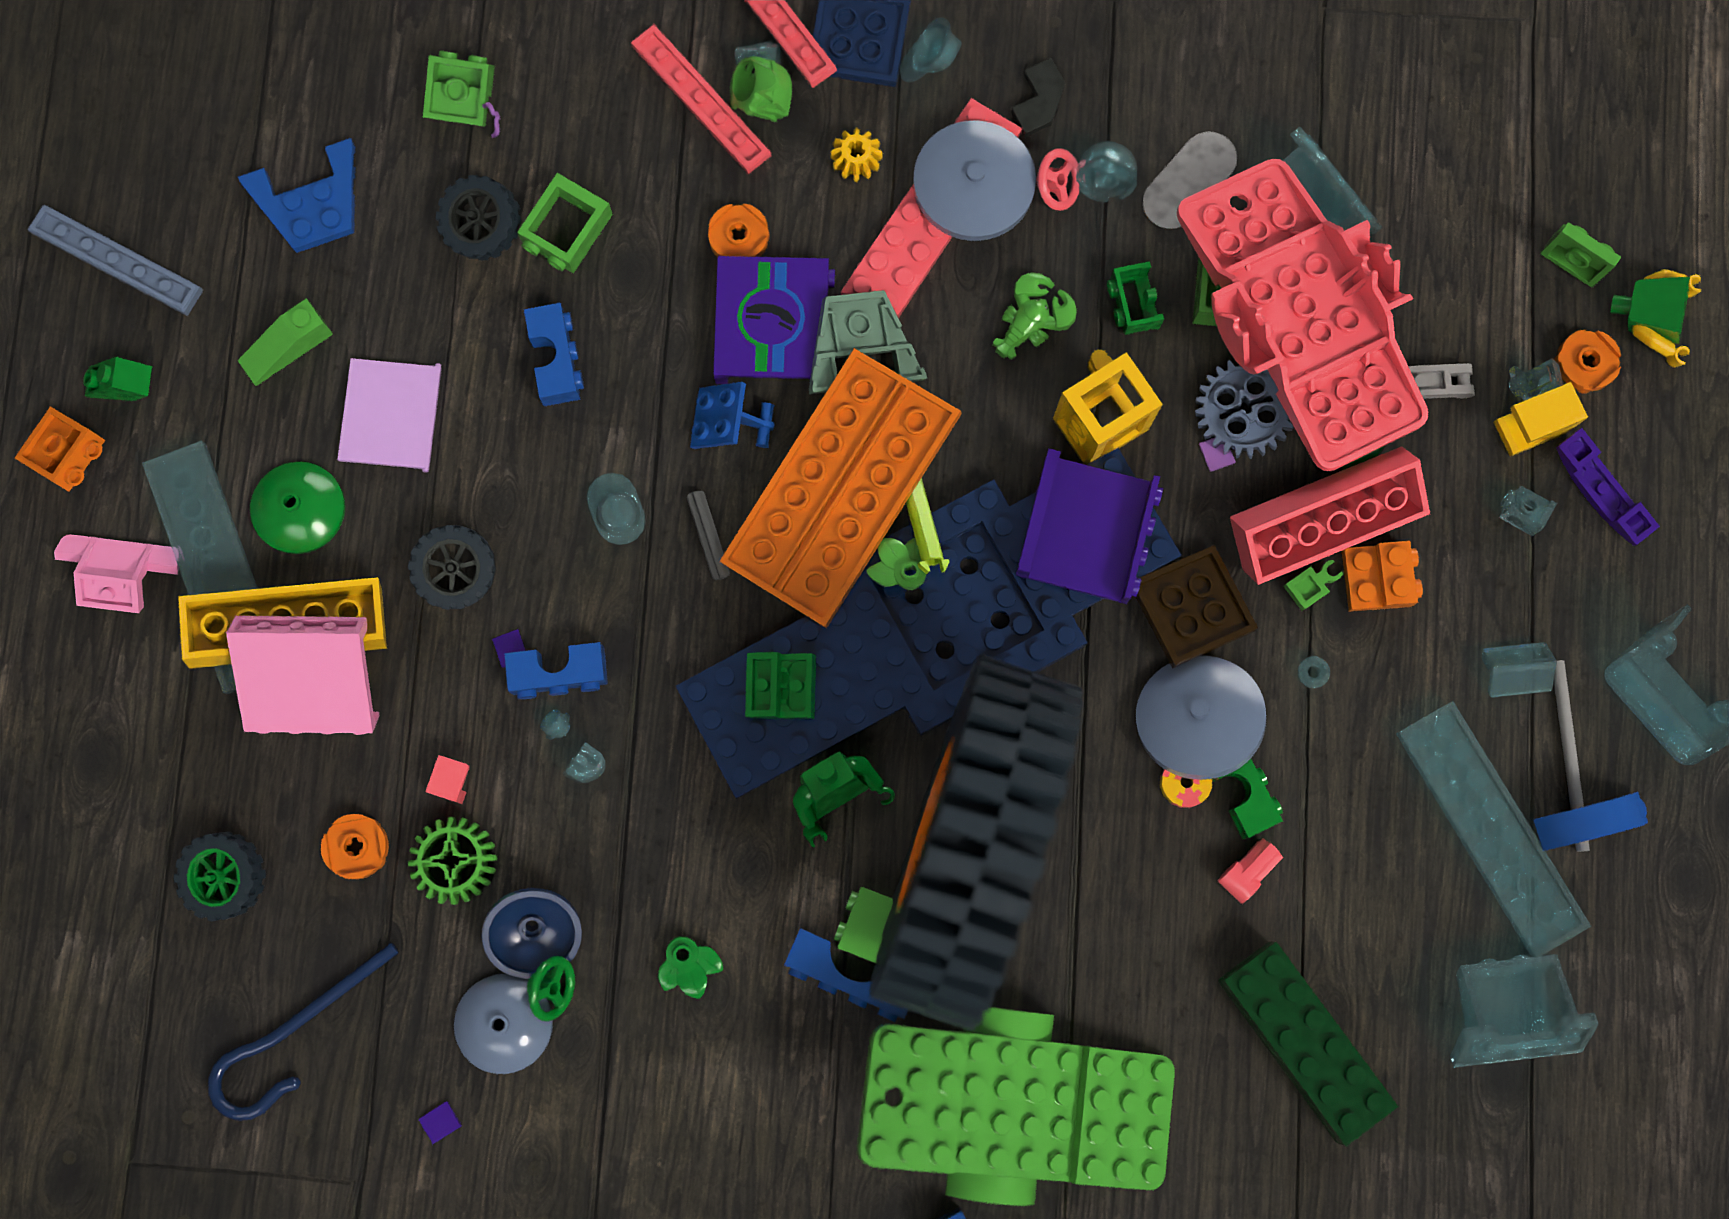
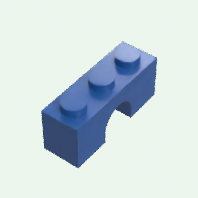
M561 303L524 309L528 337L534 348L548 346L556 350V356L549 365L534 368L541 402L544 406L581 400L579 389H584L581 371H575L574 360L579 359L576 342H570L568 331L573 330L570 312L565 313Z
M600 642L568 646L569 662L563 670L557 673H549L544 670L542 655L537 650L504 653L508 692L512 695H517V699H532L537 697V692L549 691V695L556 696L568 694V689L581 687L582 692L600 690V685L608 684L604 646Z

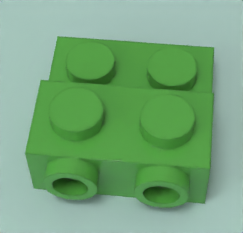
M439 51V57L429 55L423 117L485 127L487 108L484 109L483 104L488 102V96L491 97L494 66L487 64V58L469 55V60L464 61L457 60L458 54Z
M1569 222L1566 225L1563 224L1553 234L1540 253L1591 288L1610 272L1621 259V256L1616 254L1612 247L1598 242L1590 237L1582 227L1572 225Z

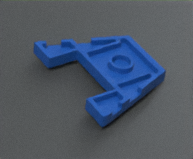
M351 138L325 147L334 176L275 196L270 178L264 168L238 177L240 183L296 253L354 233L355 196L353 194V179H355V167L353 163L355 145Z

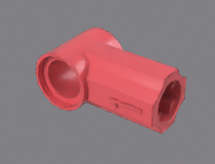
M1261 838L1239 862H1234L1217 881L1240 904H1243L1261 886L1260 881L1278 864L1283 856L1274 845Z

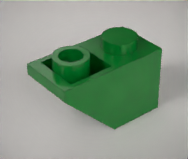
M119 357L89 366L83 379V384L86 387L85 396L89 398L129 401L147 397L152 366Z

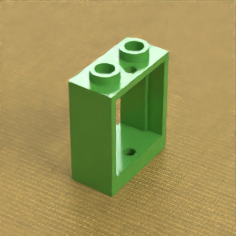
M557 173L517 233L522 242L521 246L527 252L534 256L538 254L548 258L547 262L559 271H563L565 268L574 273L613 214L608 202ZM558 197L591 215L567 253L534 234Z

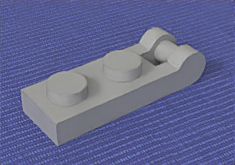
M1471 364L1408 366L1423 399L1450 397L1463 399L1475 395L1474 385L1470 384V376L1473 374ZM1451 377L1457 378L1458 385H1452Z

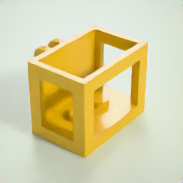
M1094 350L1087 367L1091 371V375L1062 392L1053 420L1084 465L1117 448H1121L1149 430L1163 405L1127 352L1112 360L1105 350ZM1123 373L1143 400L1136 407H1134L1118 384ZM1111 396L1123 415L1106 426L1101 427L1090 409Z

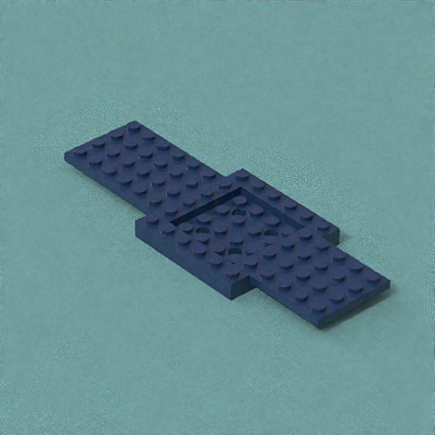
M1119 448L1087 464L1088 466L1135 477ZM992 480L932 512L944 559H949V564L943 573H941L939 564L929 566L930 572L926 574L924 583L917 588L923 593V600L920 603H909L905 598V593L908 590L898 584L884 587L868 576L866 570L881 561L877 548L827 628L805 616L676 685L736 799L903 708L919 736L948 722L953 718L954 710L958 700L961 698L965 682L969 678L972 666L976 663L979 655L1037 673L1086 646L1088 642L1073 616L1104 598L1015 576L1036 492L1009 506L995 480ZM1154 507L1151 517L1156 518L1152 535H1146L1143 547L1149 548L1144 567H1138L1137 578L1154 572L1181 557V553ZM912 524L886 538H894L905 545L909 540L915 538ZM965 559H972L977 563L978 570L971 575L965 574L960 569V563ZM913 570L905 571V574L908 576L916 573ZM995 613L1005 614L1009 620L1008 626L1003 629L995 628L991 623V616ZM942 642L951 644L954 649L953 656L948 659L940 658L936 654L937 645ZM747 653L815 654V719L745 717Z

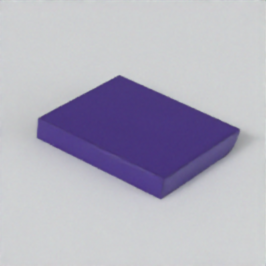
M518 629L492 639L502 668L506 667L504 653L526 651Z
M447 1101L418 1119L432 1144H435L462 1126Z

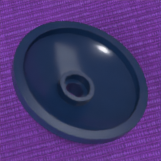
M541 888L521 889L502 897L487 913L482 928V943L489 960L504 973L522 979H529L540 964L550 957L562 956L571 962L579 949L582 938L581 921L573 905L563 896ZM531 920L537 922V924L534 926H530L526 923Z

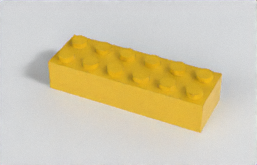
M378 577L178 596L182 660L189 669L232 664L226 632L235 616L366 617L368 629L363 638L365 651L387 649L382 588Z

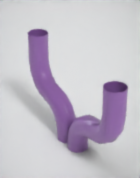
M486 102L483 104V108L486 109L488 107L491 114L496 116L494 118L495 132L491 135L492 138H495L499 134L498 120L500 116H498L499 113L494 110L492 104Z

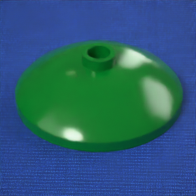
M290 462L268 472L257 484L250 502L251 521L259 537L272 548L289 554L309 553L327 544L338 532L345 514V498L337 480L322 467L308 462ZM291 498H295L296 504L293 507H287V502Z

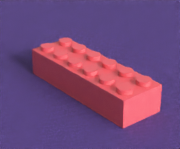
M1401 446L1230 516V521L1242 569L1259 585L1430 514L1420 459Z

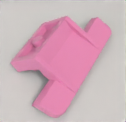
M71 534L64 536L54 551L55 560L78 562L73 572L77 606L140 613L144 608L142 579L147 571L177 575L182 560L180 551L175 547Z

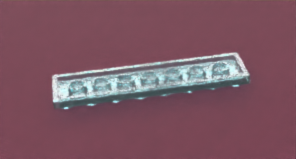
M201 440L142 463L188 595L258 589L206 444ZM232 664L214 666L223 693L228 695L236 692Z
M1453 701L1449 702L1397 732V737L1532 959L1539 958L1590 928L1589 921L1546 851H1543L1541 843Z

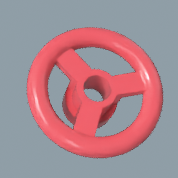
M1061 148L1051 150L1045 155L1037 174V186L1040 195L1051 209L1061 211L1069 208L1076 201L1081 187V172L1077 160L1069 151ZM1062 158L1065 160L1060 168H1049L1054 159ZM1071 172L1072 186L1070 193L1067 196V176ZM1050 192H1053L1057 196L1058 201H1056L1051 196Z

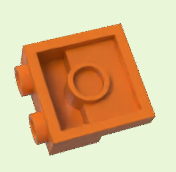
M50 407L19 450L15 459L70 492L73 486H77L83 481L84 470L91 460H95L101 455L102 444L105 439Z
M1410 541L1378 543L1376 546L1350 547L1342 550L1349 612L1412 607L1418 603V598L1422 597V582L1420 579H1415L1414 567H1417L1419 563V555L1416 548H1411Z

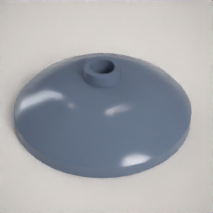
M508 974L489 976L474 984L462 997L455 1013V1038L463 1055L479 1069L495 1074L517 1072L534 1063L546 1049L552 1034L553 1020L541 1021L533 1015L528 1001V979L517 978ZM546 998L539 1000L542 1010L551 1011L550 1004ZM498 1018L503 1019L505 1022V1027L502 1031H498L494 1027V1022Z

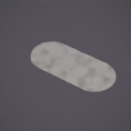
M1203 132L1195 135L1186 143L1144 193L1143 208L1147 217L1154 224L1168 229L1182 227L1177 218V209L1181 201L1226 180L1231 175L1237 163V154L1230 140L1215 132Z

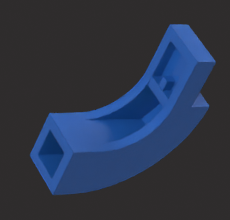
M1638 792L1533 819L1543 851L1615 834L1648 823L1646 818L1647 809L1645 803L1640 799Z

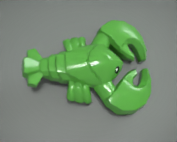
M1031 272L1022 275L1015 283L1014 296L1019 309L1016 310L1012 305L1008 306V309H1006L1002 316V320L1009 322L1011 325L1004 339L995 338L993 342L996 352L1001 357H1008L1010 360L1015 358L1014 348L1019 347L1028 338L1036 347L1045 342L1049 336L1041 330L1042 328L1056 331L1066 330L1075 322L1077 314L1076 305L1071 296L1060 289L1057 292L1063 300L1064 304L1062 306L1058 303L1057 297L1054 296L1052 300L1053 316H1049L1046 300L1029 299V297L1036 298L1047 294L1049 291L1038 288V285L1052 289L1055 284L1050 278L1040 273Z

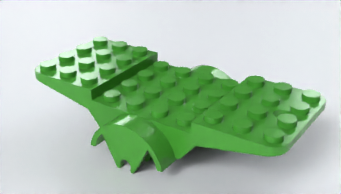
M992 1007L989 1008L988 1012H984L982 1022L979 1026L976 1025L973 1031L965 1028L964 1031H949L890 1024L880 1025L874 1030L870 1039L857 1145L858 1156L864 1164L872 1167L948 1173L945 1195L993 1204L1019 1206L1035 1204L1037 1179L1064 1181L1081 1185L1154 1190L1162 1184L1166 1172L1175 1075L1172 1061L1163 1055L1052 1041L1053 1014ZM896 1086L901 1092V1099L897 1105L890 1107L886 1104L885 1093L888 1089Z

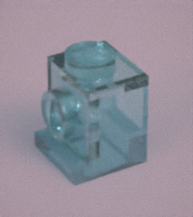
M1521 486L1515 491L1509 490L1500 505L1504 509L1499 518L1533 536L1543 530L1557 503L1553 500L1548 501ZM1524 505L1530 507L1532 511L1526 510Z

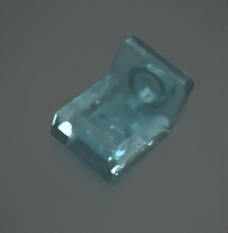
M1553 359L1525 373L1516 366L1509 368L1511 381H1509L1510 390L1516 397H1521L1523 400H1528L1563 385L1559 364Z

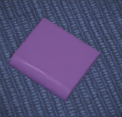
M1215 438L1199 443L1210 472L1236 463L1231 450L1226 455L1223 454V444L1216 448L1212 447Z

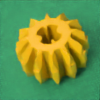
M857 127L854 129V135H850L844 130L842 133L843 139L835 138L834 140L835 149L831 151V159L835 160L833 168L835 171L842 170V177L844 179L850 174L853 175L855 182L859 180V175L861 174L869 179L871 177L870 170L878 171V161L882 159V151L878 149L880 147L879 140H871L870 131L864 133L863 136L860 135V130ZM853 153L854 156H856V153H861L862 156H859V154H857V157L851 156V154Z

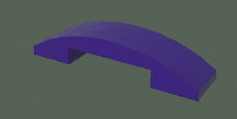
M1583 428L1578 429L1556 447L1567 472L1584 497L1600 516L1633 546L1638 545L1660 527L1641 502L1634 503L1598 458L1597 455L1601 451Z

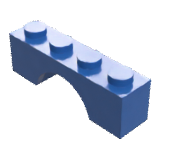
M800 928L784 964L790 967L788 974L803 981H806L808 976L820 981L819 988L836 995L838 989L850 994L848 1001L860 1007L866 1008L868 1003L880 1008L878 1015L893 1022H896L897 1017L905 1019L908 1012L907 1009L870 997L871 981H853L843 976L837 970L831 958L830 941Z

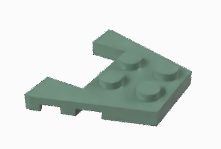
M884 290L827 296L822 299L809 386L810 395L827 392L837 376L835 359L849 357L854 348L865 355L891 352L896 373L911 382L927 379L924 368H920L914 356L916 352L912 344L907 342L900 328L902 324Z

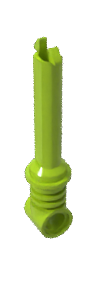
M921 478L906 502L921 557L918 567L925 574H928L930 572L929 566L939 564L941 573H943L948 567L949 559H944Z

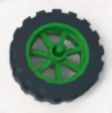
M232 832L207 834L192 840V845L185 846L181 853L183 855L177 859L175 865L178 870L177 874H174V883L178 884L179 889L176 892L179 898H183L184 907L188 911L193 910L196 917H207L208 921L233 918L249 911L248 908L254 906L259 900L257 896L262 894L264 890L262 879L266 877L265 869L262 870L261 863L264 862L261 854L257 855L255 852L257 849L252 842L247 843L244 841L246 839L244 836L239 834L232 835ZM215 852H217L216 866L208 859ZM225 855L233 862L226 867ZM205 867L208 871L203 876V869ZM204 881L208 886H210L208 890L204 884ZM227 883L236 885L232 894ZM218 887L224 900L214 897Z

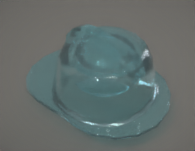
M940 17L932 21L919 40L909 50L900 67L902 80L914 82L922 78L927 72L935 73L946 70L953 63L962 42L951 33L950 23L947 19Z
M615 473L604 474L595 479L588 489L587 502L596 528L601 536L608 542L618 545L628 544L636 540L643 532L646 520L644 510L631 481L623 475Z

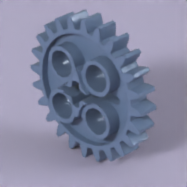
M1229 360L1226 371L1219 366L1216 367L1217 378L1211 375L1206 376L1210 386L1200 385L1199 391L1205 397H1196V404L1203 406V408L1195 410V416L1204 417V419L1198 422V428L1208 427V430L1204 433V439L1214 437L1213 448L1223 444L1224 455L1232 448L1235 449L1236 458L1240 457L1242 451H1246L1249 459H1252L1253 450L1257 449L1264 456L1265 446L1268 445L1273 450L1277 449L1276 438L1283 442L1286 441L1287 436L1283 430L1292 431L1294 426L1287 421L1290 419L1276 396L1278 388L1267 369L1254 375L1245 371L1240 365L1235 367ZM1260 383L1264 387V391L1258 395L1251 394L1247 390L1249 384ZM1228 393L1234 397L1235 401L1225 406L1221 405L1217 398L1221 394ZM1268 397H1271L1273 399V401L1257 404ZM1246 403L1248 407L1252 406L1251 413L1246 414L1245 410H1241V404ZM1262 411H1270L1274 414L1275 419L1271 423H1263L1259 420L1258 415ZM1233 413L1225 419H1220L1219 417L1222 414ZM1238 421L1243 423L1246 429L1241 434H1233L1229 431L1228 426L1232 422Z

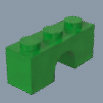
M1252 759L1236 771L1212 779L1214 782L1223 777L1230 776L1238 779L1244 787L1245 796L1240 805L1228 811L1242 840L1283 822L1280 816L1283 814L1282 807L1275 796H1270L1266 788L1268 780L1260 767H1255Z

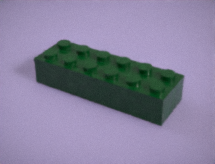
M1267 942L1217 980L1336 1143L1347 1147L1399 1107L1277 942Z

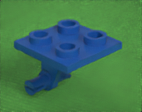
M736 382L699 388L690 447L699 449L737 444L740 424L758 429L756 446L768 448L770 431L774 430L775 424L772 422L775 405L766 402L761 403L760 418L742 412L746 383Z

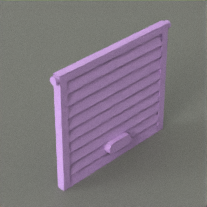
M351 358L337 460L340 462L422 469V472H428L440 386L441 364L427 366Z

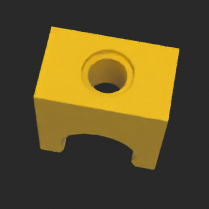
M1569 382L1513 405L1510 408L1511 414L1503 416L1493 423L1511 457L1568 433L1587 419L1588 416L1572 383Z

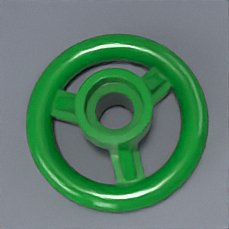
M553 956L546 959L528 980L529 1006L533 1015L541 1021H552L558 1018L567 1009L575 989V972L573 966L566 958ZM564 971L565 989L563 995H561L560 979ZM544 998L550 999L555 1008L551 1011H544L540 1007L539 1000Z

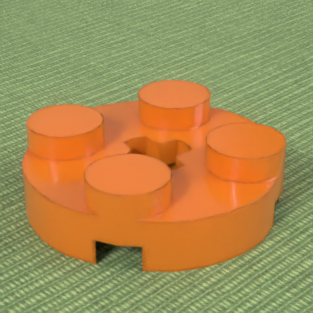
M725 205L715 212L709 222V242L712 251L717 257H760L767 248L770 237L766 218L752 205ZM743 228L746 230L744 239H732L733 233L731 231L733 229L740 231Z
M1579 330L1570 335L1560 345L1558 353L1554 358V365L1566 383L1571 382L1574 389L1580 393H1588L1606 387L1618 376L1621 366L1619 367L1621 352L1617 343L1608 334L1601 331ZM1582 355L1586 357L1592 355L1595 358L1592 362L1595 367L1586 366L1583 363Z
M360 814L342 816L331 824L332 826L327 834L325 833L322 838L321 854L325 865L343 878L363 879L369 877L378 869H381L386 862L389 850L387 834L377 820ZM353 838H357L358 842L363 843V849H360L359 854L354 856L353 852L347 850V846L352 844Z

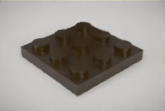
M1215 545L1140 577L1141 584L1136 599L1172 668L1258 629Z

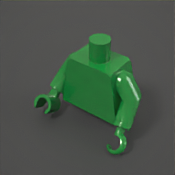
M837 752L800 775V786L793 796V805L801 824L805 826L803 836L812 847H815L813 839L817 835H820L825 842L827 841V834L818 823H815L816 819H820L866 790L877 791L878 794L890 793L889 799L881 801L882 805H888L894 800V791L890 787L882 786L884 781L866 758L862 756L846 757L843 753Z

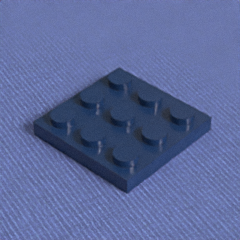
M819 0L813 37L836 66L837 71L829 77L896 87L911 0Z

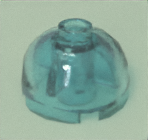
M1111 141L1093 144L1082 154L1077 166L1076 181L1079 183V190L1090 199L1101 202H1109L1108 197L1119 196V200L1126 198L1133 193L1137 186L1136 159L1130 150L1120 143Z

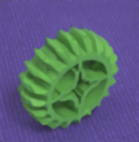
M448 817L446 827L442 820H435L437 831H434L430 826H425L424 832L428 837L425 839L417 835L415 840L421 844L420 849L411 847L409 851L412 854L418 855L417 860L408 861V866L418 867L417 871L410 874L411 879L422 878L416 888L422 891L429 887L426 897L432 899L438 893L437 902L440 904H444L449 895L451 905H457L459 894L464 902L471 901L469 890L475 895L480 896L482 890L478 884L481 883L486 886L491 884V881L484 877L485 873H496L495 868L488 867V861H497V855L487 854V851L495 848V844L493 842L483 844L488 838L489 833L483 831L476 835L480 825L474 822L468 828V819L461 818L457 825L455 817ZM457 834L467 837L473 843L477 854L463 853L460 842H457ZM447 836V841H444L443 851L439 855L430 856L435 844ZM451 853L459 858L467 859L459 861L458 865L454 864V869L452 865L439 862L446 861L448 857H451ZM477 864L470 879L459 886L463 870L467 866ZM429 867H440L443 869L449 888L442 886L434 879Z

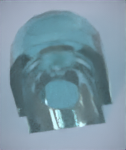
M585 742L575 753L563 775L579 783L593 782L605 771L604 757Z

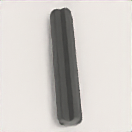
M694 491L687 495V501L712 579L722 580L730 576L729 568L719 562L724 553L705 493L703 491Z

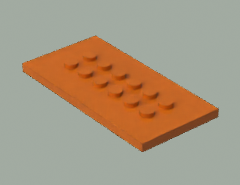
M854 348L719 562L827 628L962 414L961 410Z

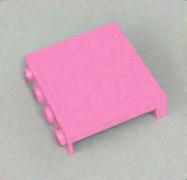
M235 616L226 634L244 732H257L261 734L269 732H289L291 734L302 732L322 734L353 733L356 735L373 733L380 715L379 712H373L363 642L368 629L366 617Z

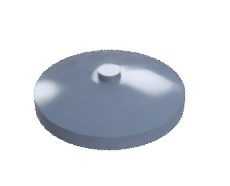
M985 121L958 122L938 131L921 149L914 168V194L921 212L932 225L943 233L969 241L992 239L1011 230L1027 213L1036 187L1035 167L1025 145L1007 129Z
M1199 656L1174 668L1169 663L1149 679L1138 699L1136 724L1144 749L1159 766L1170 773L1184 778L1198 780L1213 779L1236 771L1256 753L1265 734L1266 706L1258 685L1242 668L1218 657Z

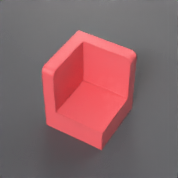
M438 755L425 792L463 804L466 792L462 790L469 770V765Z

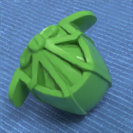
M757 56L742 59L737 65L731 80V109L736 110L738 108L749 116H756L773 122L788 116L792 96V83L787 70L771 59L767 60Z

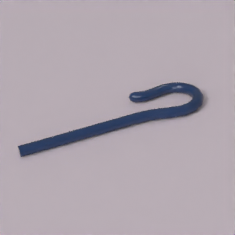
M391 942L265 1037L223 1054L213 1065L208 1078V1095L213 1106L225 1117L237 1121L252 1120L264 1114L282 1095L298 1089L301 1085L300 1079L290 1077L276 1083L257 1103L249 1107H237L225 1099L222 1092V1078L225 1071L232 1064L244 1058L255 1056L287 1038L399 953L397 947Z

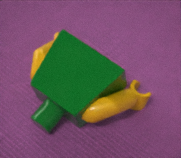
M1668 269L1660 270L1644 277V279L1637 280L1633 296L1614 295L1611 313L1629 315L1628 331L1633 333L1645 345L1666 357V361L1671 367L1685 365V362L1678 358V354L1681 356L1688 355L1690 353L1689 348L1686 346L1675 348V344H1679L1687 299L1701 292V289L1693 287V285L1701 281V277L1697 274L1687 277L1684 274Z

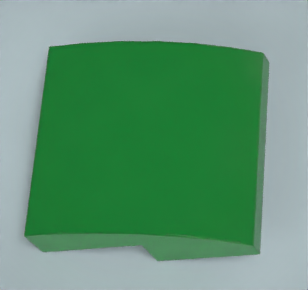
M747 653L745 717L815 719L816 655L813 653Z

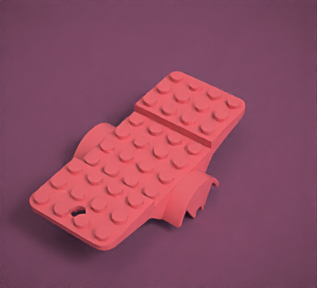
M1280 159L1264 161L1181 201L1177 209L1178 221L1214 285H1220L1222 288L1212 293L1211 303L1217 328L1227 349L1235 361L1248 373L1255 375L1266 369L1268 370L1278 388L1276 396L1318 468L1324 471L1336 470L1418 430L1425 424L1428 419V408L1395 339L1393 314L1390 311L1413 300L1411 294L1399 292L1400 261H1393L1389 254L1390 244L1370 242V223L1368 220L1345 231L1343 227L1328 221L1289 165ZM1233 196H1237L1242 200H1246L1247 207L1244 210H1237L1231 206L1230 199Z

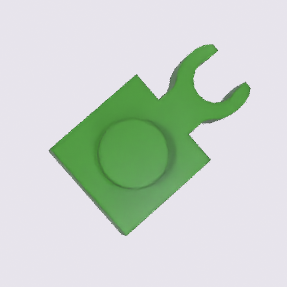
M1330 560L1322 565L1319 573H1316L1312 567H1309L1283 586L1301 611H1304L1330 592L1325 586L1326 583H1333L1343 575L1342 571L1336 576L1328 574L1327 567L1332 565L1334 560Z

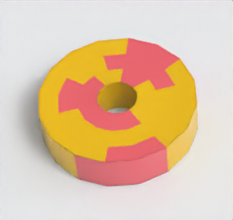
M1163 769L1160 776V788L1163 796L1171 804L1180 808H1191L1201 804L1209 796L1212 789V779H1190L1191 786L1185 788L1181 785V776Z

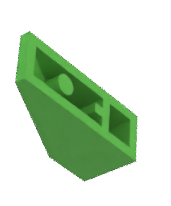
M305 299L282 314L238 359V362L254 385L257 386L326 340L333 333L317 310Z

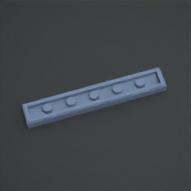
M46 205L42 206L28 228V231L33 235L188 316L203 292V289L198 285Z

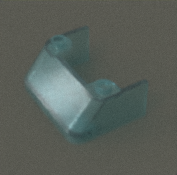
M1688 604L1648 630L1615 658L1605 670V680L1677 762L1683 765H1694L1729 744V700H1719L1707 707L1665 660L1677 647V638L1672 631L1679 626L1691 611V607Z

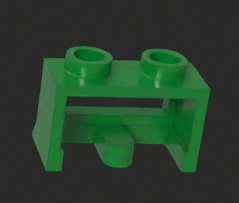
M1150 261L1114 268L1110 277L1111 280H1107L1109 297L1116 298L1118 307L1114 309L1115 323L1117 327H1123L1124 335L1160 329L1164 321L1163 314L1157 315L1155 308L1157 291L1155 287H1150L1148 279L1151 269ZM1134 282L1143 318L1131 321L1122 285Z

